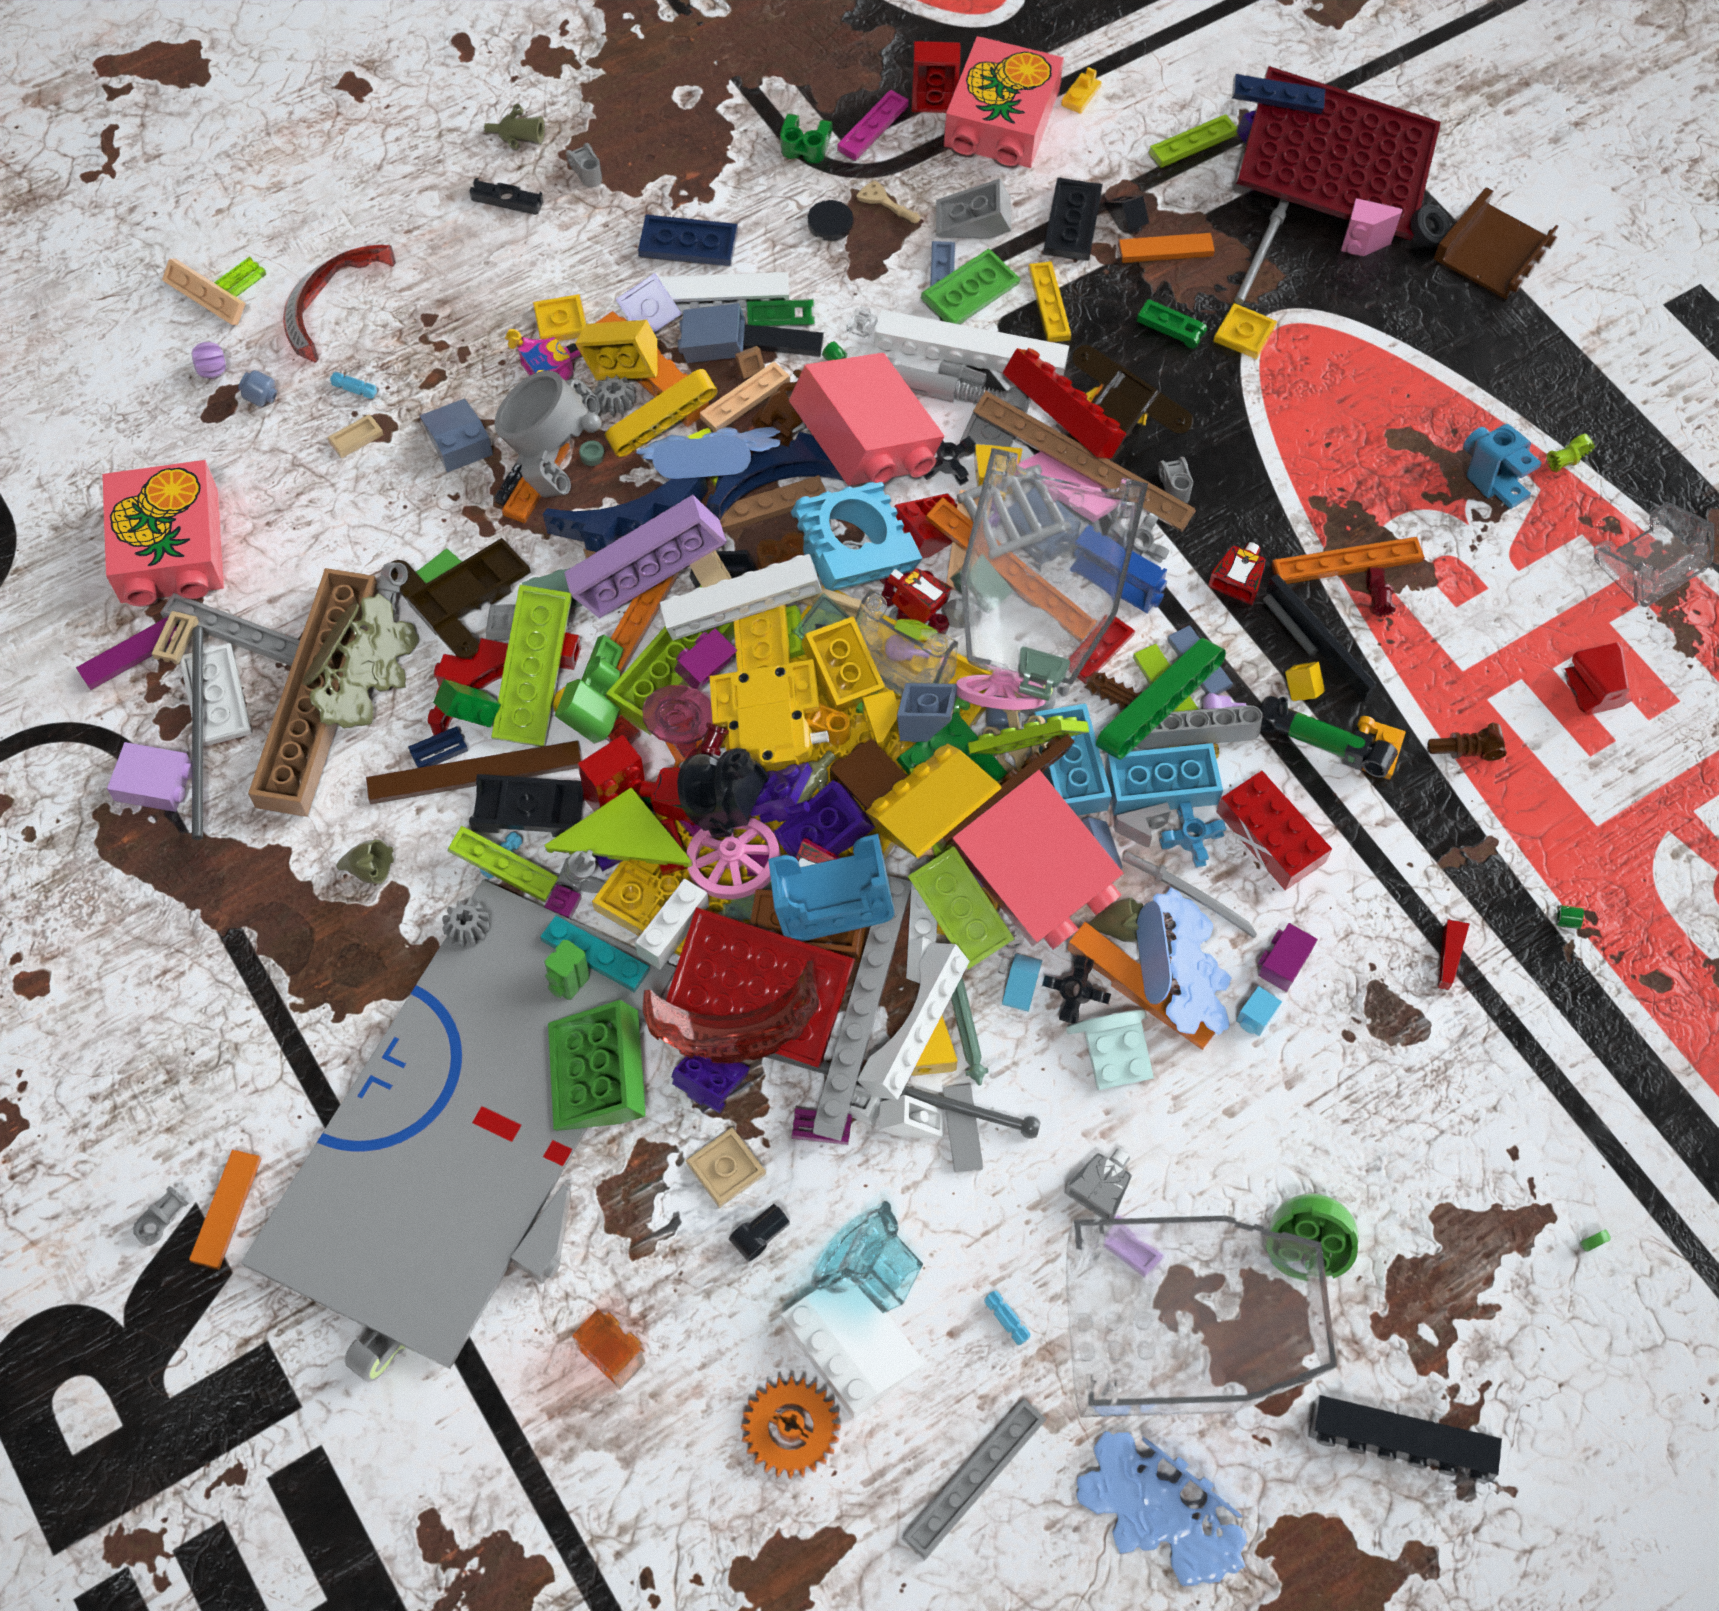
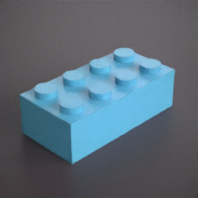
M1087 704L1035 712L1034 715L1042 716L1045 719V723H1047V718L1053 716H1063V719L1076 717L1077 721L1088 722L1089 733L1072 736L1071 738L1075 743L1070 750L1044 771V775L1077 816L1108 811L1112 795L1099 748L1096 747V737ZM1040 745L1039 753L1042 754L1043 747Z
M1213 743L1132 751L1122 760H1118L1110 754L1107 756L1104 770L1112 795L1111 806L1113 816L1166 802L1170 810L1180 809L1179 804L1190 802L1192 808L1219 804L1223 787Z

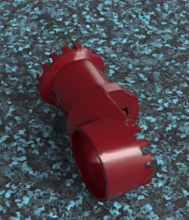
M1368 567L1366 587L1368 590H1371V595L1374 597L1372 612L1379 617H1382V615L1386 617V614L1388 616L1396 612V607L1392 603L1394 587L1385 583V571H1382L1384 568Z
M707 722L706 727L708 729L703 742L699 743L698 748L692 750L688 757L696 754H706L711 757L713 755L720 756L721 744L725 735L729 734V730Z

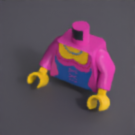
M509 329L505 336V339L509 340V348H519L520 363L529 376L537 372L550 370L558 373L564 380H569L574 373L572 360L581 356L575 343L563 348L554 337L548 339H529L522 337L515 329Z

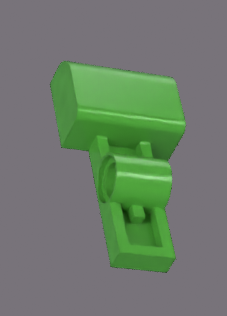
M601 635L597 638L582 679L567 683L554 715L594 744L603 741L610 734L620 710L617 705L605 696L607 691L620 677V671L616 667L624 648L606 635Z

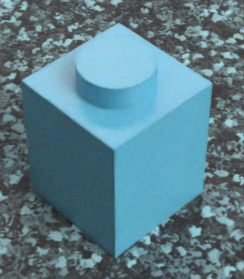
M1258 986L1240 1011L1236 1021L1240 1023V1026L1246 1032L1255 1033L1260 1037L1277 1013L1282 1001Z

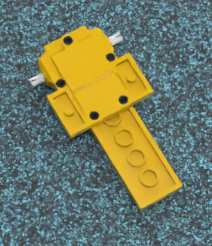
M785 604L734 621L737 672L709 676L712 722L718 727L728 726L729 734L726 735L725 747L720 748V756L713 755L715 759H719L729 749L742 748L749 752L765 772H775L785 769L792 764L799 765L811 757L814 744L829 742L827 730L812 733L805 719L806 713L820 711L816 666L813 659L791 663Z

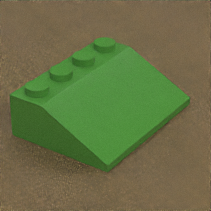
M617 1000L548 1023L553 1130L562 1131L616 1125L646 1117L637 1009L621 1000Z

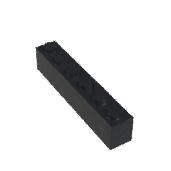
M1319 1395L1313 1402L1309 1437L1317 1439V1443L1320 1445L1334 1447L1335 1444L1347 1446L1348 1451L1358 1454H1365L1366 1451L1377 1453L1378 1458L1386 1461H1396V1458L1408 1461V1465L1415 1468L1424 1469L1427 1466L1439 1468L1438 1472L1444 1475L1457 1476V1473L1469 1475V1480L1478 1483H1488V1480L1491 1481L1499 1475L1502 1438Z

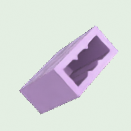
M124 742L107 790L113 800L117 802L176 812L179 803H182L185 798L186 783L192 778V763L187 753Z

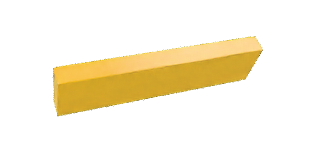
M1052 261L1029 264L1028 271L1047 342L1071 340V332Z

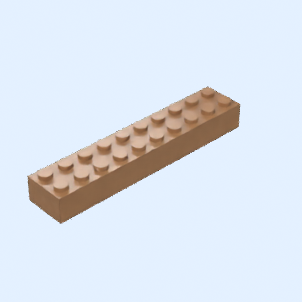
M329 568L324 569L248 792L255 808L308 817L338 724L334 723L328 726L326 723H321L320 711L310 701L311 691L317 687L325 686L324 673L321 672L309 685L304 686L302 681L329 633L344 611L350 605L357 602L359 608L353 622L362 619V598L375 597L379 591L375 576ZM362 625L360 627L364 631H368L367 626ZM350 626L340 641L344 646L356 638ZM336 648L327 665L331 669L342 668L346 662L345 654ZM342 672L336 673L339 678L344 675ZM332 675L333 682L331 685L338 692L340 690L339 682ZM327 687L326 693L328 695H331L332 693L330 689Z

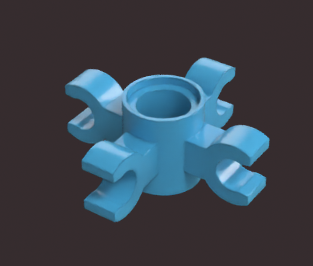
M1190 802L1179 804L1180 810H1177V813L1183 825L1182 830L1162 832V838L1159 839L1162 850L1181 845L1183 849L1192 852L1196 868L1206 866L1205 860H1208L1209 857L1203 841L1210 838L1218 839L1224 837L1223 831L1227 830L1224 820L1205 824L1202 820L1194 818ZM1188 832H1193L1198 837H1191Z

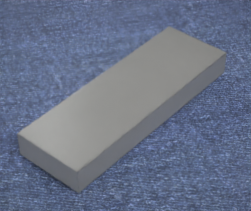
M971 1085L943 1088V1097L974 1105ZM945 1109L954 1173L982 1170L983 1160L976 1118Z

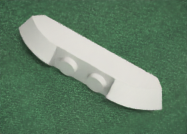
M926 855L912 864V873L932 861V859ZM912 884L906 978L920 983L919 963L929 944L936 943L937 921Z

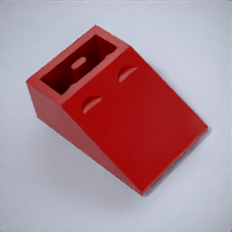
M948 493L894 506L898 512L896 515L897 520H902L904 524L902 528L904 534L910 532L922 559L931 557L952 544L950 538L926 520L927 514L942 498L957 509L955 500Z

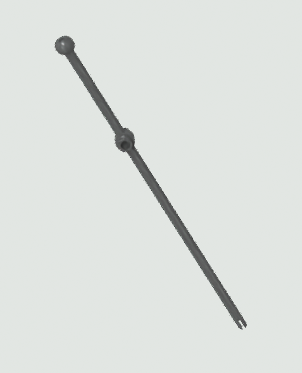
M637 1009L639 1021L651 1024L649 1013ZM764 1049L749 1052L828 1075L831 1065L822 1062L821 1068H817ZM905 1085L900 1096L907 1095L933 1106L1020 1130V1133L1027 1139L1037 1137L1041 1124L1039 1119L1034 1116L1020 1119L915 1089Z

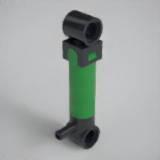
M1267 696L1259 707L1262 712L1260 730L1267 733L1277 731L1344 758L1345 765L1360 771L1364 768L1366 772L1375 777H1385L1398 755L1397 749L1387 741H1374V736L1359 730L1352 734L1288 708L1289 701L1286 697L1278 699Z

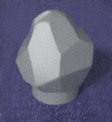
M953 599L942 606V614L947 617L949 625L953 628H971L977 623L979 612L973 608L968 599Z

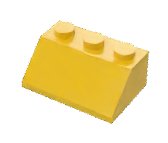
M647 320L586 324L575 342L596 380H605L606 375L611 379L616 374L619 379L624 377L627 379L652 378L658 374L657 338Z
M854 616L804 635L801 646L807 659H813L815 662L817 682L829 708L843 711L861 703L862 697L874 695L885 689V685Z

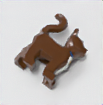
M795 369L793 374L799 379L802 371ZM797 382L782 384L770 396L768 403L752 419V426L757 429L773 427L774 419L782 425L779 428L782 435L780 443L786 447H789L791 440H793L792 437L806 427L789 402L790 397L786 394L787 391L794 390Z

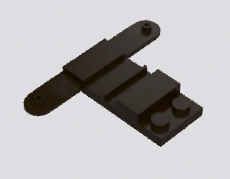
M1082 345L1074 351L1073 363L1080 370L1104 385L1091 403L1103 408V414L1119 422V428L1126 433L1111 459L1107 458L1112 462L1124 448L1123 441L1128 434H1132L1131 430L1143 414H1147L1176 434H1184L1191 429L1193 425L1191 413L1160 393L1157 389L1089 345ZM1070 433L1067 435L1069 438H1071V439L1075 440L1076 442L1080 443V442H1079L1075 437H1073Z
M500 538L428 583H425L406 561H392V563H402L408 572L407 580L400 586L399 593L431 631L438 635L455 656L462 659L473 657L479 650V643L459 621L458 617L474 607L478 610V605L484 601H487L490 605L494 604L512 592L510 585L531 573L530 567L503 538ZM395 567L391 571L393 581L398 578V571Z

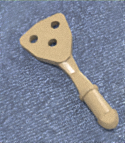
M877 181L870 182L857 194L858 201L869 204L880 203L892 210L898 217H903L913 224L920 221V216L917 212L914 213L904 206L894 203L887 196L885 188Z

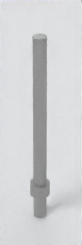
M1281 199L1278 207L1273 210L1270 216L1271 222L1234 299L1237 304H1243L1278 226L1283 223L1286 217L1285 211L1290 201Z

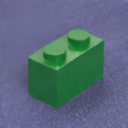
M443 679L433 701L447 716L489 728L501 706L486 691Z

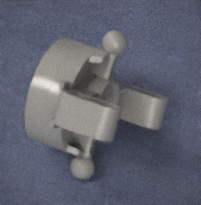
M550 370L537 372L525 378L502 401L495 417V431L519 455L516 464L518 466L522 465L523 478L542 497L549 498L566 495L570 491V479L555 463V459L559 449L571 437L579 436L583 429L591 433L599 430L601 427V419L598 416L601 408L600 401L582 380L578 378L564 380L558 373Z

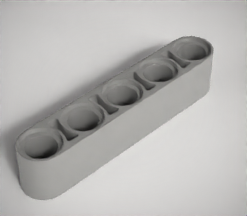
M1249 705L1171 712L1136 747L1140 749H1155L1254 740L1260 734L1262 712L1259 708Z

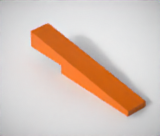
M1087 922L1083 923L1069 941L1067 950L1075 956L1079 955L1093 959V969L1112 981L1111 986L1200 1049L1203 1050L1215 1035V1032L1209 1029L1203 1021L1200 1022L1195 1034L1179 1032L1177 1025L1166 1015V1008L1172 1001L1170 992L1161 1003L1151 1004L1146 999L1141 965Z

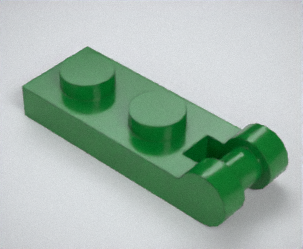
M814 299L747 301L748 325L815 324V316H812ZM795 308H802L803 316L796 317Z
M1150 299L1146 301L1137 317V322L1183 341L1187 347L1192 349L1197 347L1200 337L1207 331L1204 323Z

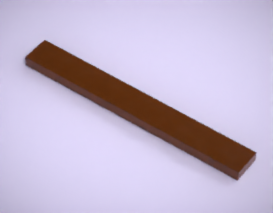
M578 740L366 777L368 799L371 805L476 786L477 774L532 777L578 769L577 763L581 762Z

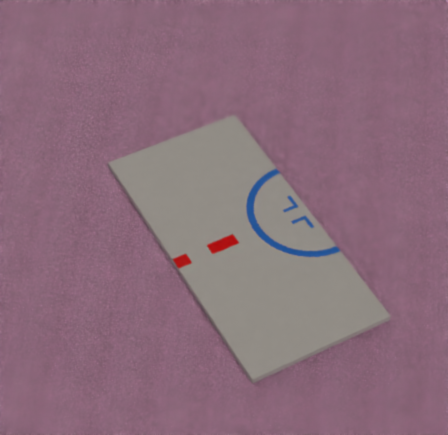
M485 880L481 881L470 899L473 901L474 906L480 903L484 911L489 915L488 923L490 929L488 932H483L485 935L484 941L475 939L474 947L470 945V942H466L462 948L459 946L458 941L452 944L448 939L449 935H447L241 1261L243 1266L372 1331L378 1332L394 1342H398L402 1346L448 1369H451L511 1264V1256L528 1234L587 1128L562 1131L553 1130L548 1023L617 1000H621L633 1008L648 1012L646 992L659 1003L676 970V967L667 963L659 970L637 955L636 949ZM555 915L648 965L650 971L637 991L634 993L588 967L590 979L583 987H579L578 993L571 1000H567L563 996L558 998L553 995L548 989L549 981L545 977L547 971L544 961L556 950L543 943L540 936ZM639 1021L640 1035L647 1023Z

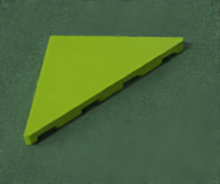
M629 788L544 845L548 853L556 851L572 855L577 851L586 852L591 850L593 856L607 857V859L624 861L631 859L652 864L668 865L669 863L684 865V867L692 866L690 858L632 788Z

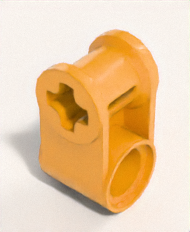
M819 703L820 711L806 713L805 719L812 733L827 730L829 742L834 745H843L849 740L850 722L849 717L845 713L826 707ZM835 727H842V729H840V730H835V729H833V728H835Z

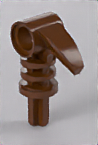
M1493 722L1478 733H1463L1460 735L1458 732H1453L1450 738L1430 739L1427 742V750L1430 754H1451L1453 759H1459L1462 755L1464 757H1470L1471 755L1480 756L1482 753L1484 760L1495 761L1505 757L1507 754L1501 726Z

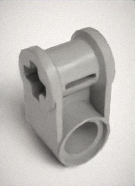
M588 143L583 144V147L574 151H566L570 167L576 172L585 186L596 187L602 182L600 161Z
M1180 457L1178 460L1171 462L1159 461L1158 473L1165 491L1185 503L1189 502L1193 479L1188 470L1185 457Z

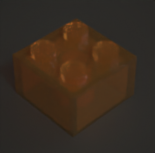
M597 1309L572 1335L577 1349L621 1390L646 1363L643 1356L645 1351L641 1347V1341L631 1332L626 1335L619 1326L621 1323L610 1312L607 1311L604 1315Z

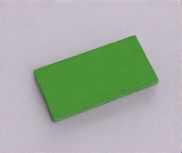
M988 248L923 291L920 298L945 322L961 324L1017 286L1021 278Z

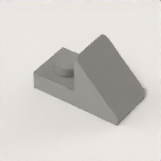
M1166 802L1116 815L1113 828L1115 832L1148 848L1152 840L1149 828L1158 829L1167 824L1171 813L1169 805Z

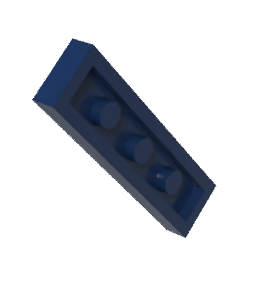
M1235 74L1233 78L1232 99L1321 114L1324 110L1325 89Z

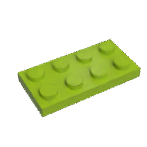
M1053 716L1047 718V723L1044 724L1030 722L1023 724L1024 729L1007 728L1000 730L1001 735L994 736L993 733L979 735L977 741L968 743L969 752L971 754L1000 755L1048 743L1058 735L1062 739L1067 734L1072 737L1089 733L1088 722L1077 721L1076 717L1063 719V716Z
M955 846L908 876L951 944H956L970 961L967 965L968 969L1015 940Z

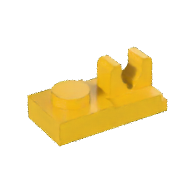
M1088 67L1086 74L1081 73L1062 98L1061 106L1081 114L1102 86V82L1096 79L1097 71Z

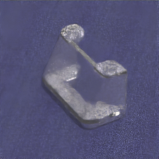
M1667 501L1651 512L1649 516V530L1617 550L1615 544L1609 540L1593 547L1594 561L1633 602L1642 607H1648L1710 566L1714 558V523Z
M870 589L860 603L855 621L885 687L902 697L905 683L948 684L955 675L958 642L945 634H934L925 643H922L895 629L893 624L882 618L887 611L885 598Z

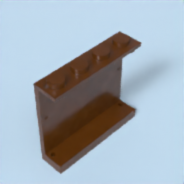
M1485 187L1439 243L1434 260L1507 300L1512 292H1518L1524 281L1522 279L1524 277L1529 278L1535 268L1534 264H1540L1547 251L1545 250L1547 248L1551 249L1558 239L1555 234L1559 226L1555 225L1553 229L1548 231L1547 235L1490 205L1489 202L1494 191Z

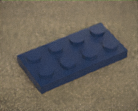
M645 214L638 256L731 266L738 224Z

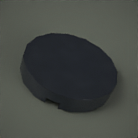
M823 200L816 203L809 210L807 216L808 229L816 237L817 235L823 237V240L835 241L846 237L854 225L851 209L846 204L836 200Z

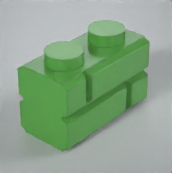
M563 939L556 947V952H552L544 961L547 971L545 977L549 981L548 989L553 995L558 998L563 996L567 1000H571L578 993L579 987H583L590 979L585 952L569 940Z

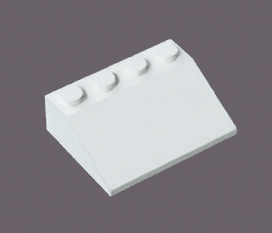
M853 1269L805 1296L781 1314V1322L853 1420L925 1365V1362Z

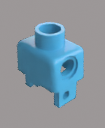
M1504 424L1492 432L1488 431L1485 427H1480L1473 431L1463 444V449L1471 456L1467 478L1487 498L1496 495L1510 509L1530 498L1531 493L1518 480L1540 468L1542 462L1529 451L1531 441L1509 424Z

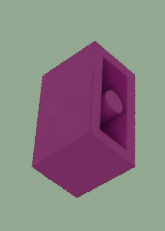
M716 628L709 634L707 632L702 633L696 639V645L692 649L685 648L676 657L677 664L674 671L695 692L710 681L709 676L717 675L733 661L737 649Z
M1288 923L1284 931L1278 929L1271 941L1275 945L1272 951L1265 950L1258 962V965L1262 966L1258 976L1288 992L1318 939L1291 923Z

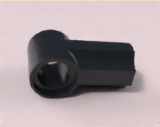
M772 1204L751 1223L746 1222L739 1226L730 1235L729 1241L747 1262H750L766 1249L768 1242L790 1225V1221L778 1206Z

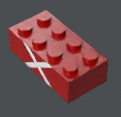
M1263 770L1220 799L1216 813L1285 891L1327 862L1332 847Z

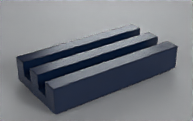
M457 726L408 746L417 768L437 765L468 752L467 745ZM459 743L458 746L444 751V749ZM437 754L423 761H420V759L425 758L429 755Z

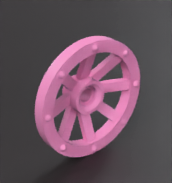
M997 670L993 671L992 675L967 676L956 682L957 696L981 707L1016 711L1038 708L1046 703V700L1019 693V687L1023 679L1015 678L1014 674L1009 671ZM1029 681L1028 683L1033 686L1044 688L1041 685ZM988 688L984 694L978 693L979 691ZM1017 692L1023 698H1016L1014 693Z
M748 817L750 821L747 826L732 827L733 829L747 830L738 838H735L732 834V836L725 837L723 841L711 838L709 830L703 831L701 828L692 838L686 854L692 861V866L687 868L694 884L707 892L708 895L720 899H740L755 894L757 889H763L771 881L769 861L765 868H763L747 856V854L769 855V859L780 856L777 839L768 826L757 819ZM757 835L761 836L767 843V845H746ZM702 846L716 849V851L698 858ZM719 860L710 877L706 879L700 873L699 868ZM745 865L757 877L742 884L739 867ZM725 868L731 869L734 886L717 884Z

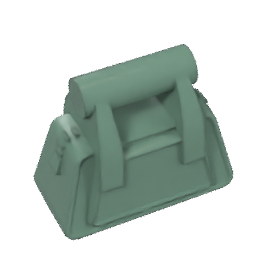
M1022 647L1019 653L1018 674L1019 677L1023 678L1018 692L1049 701L1052 692L1051 688L1058 687L1063 681L1070 666V660L1032 648ZM1029 680L1046 685L1045 689L1028 684Z

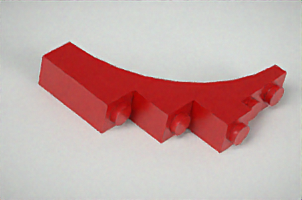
M565 632L559 668L575 669L581 651L579 635ZM481 638L479 650L472 659H462L457 656L443 654L441 662H437L434 669V677L437 679L439 688L443 679L479 690L501 679L508 643ZM436 705L434 709L429 711L427 720L433 735L446 731L451 720L454 718L445 715Z

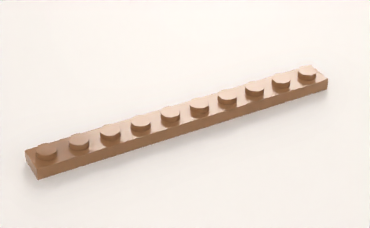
M985 391L973 410V413L1147 513L1158 516V519L1183 532L1196 512L1194 507L1107 458L1096 457L1084 445L988 391Z
M820 476L811 477L736 501L720 520L723 533L789 513L798 499L805 496L809 498L816 497L827 492ZM583 549L586 559L596 553Z

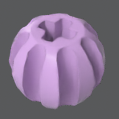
M203 342L192 349L191 355L194 368L199 376L216 378L225 371L226 363L219 345L212 342Z

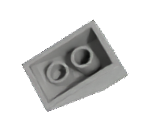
M1000 178L936 200V234L938 237L992 238L1011 231V197Z

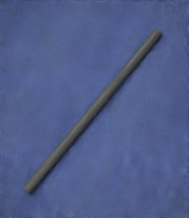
M194 627L192 629L193 840L203 839V628Z

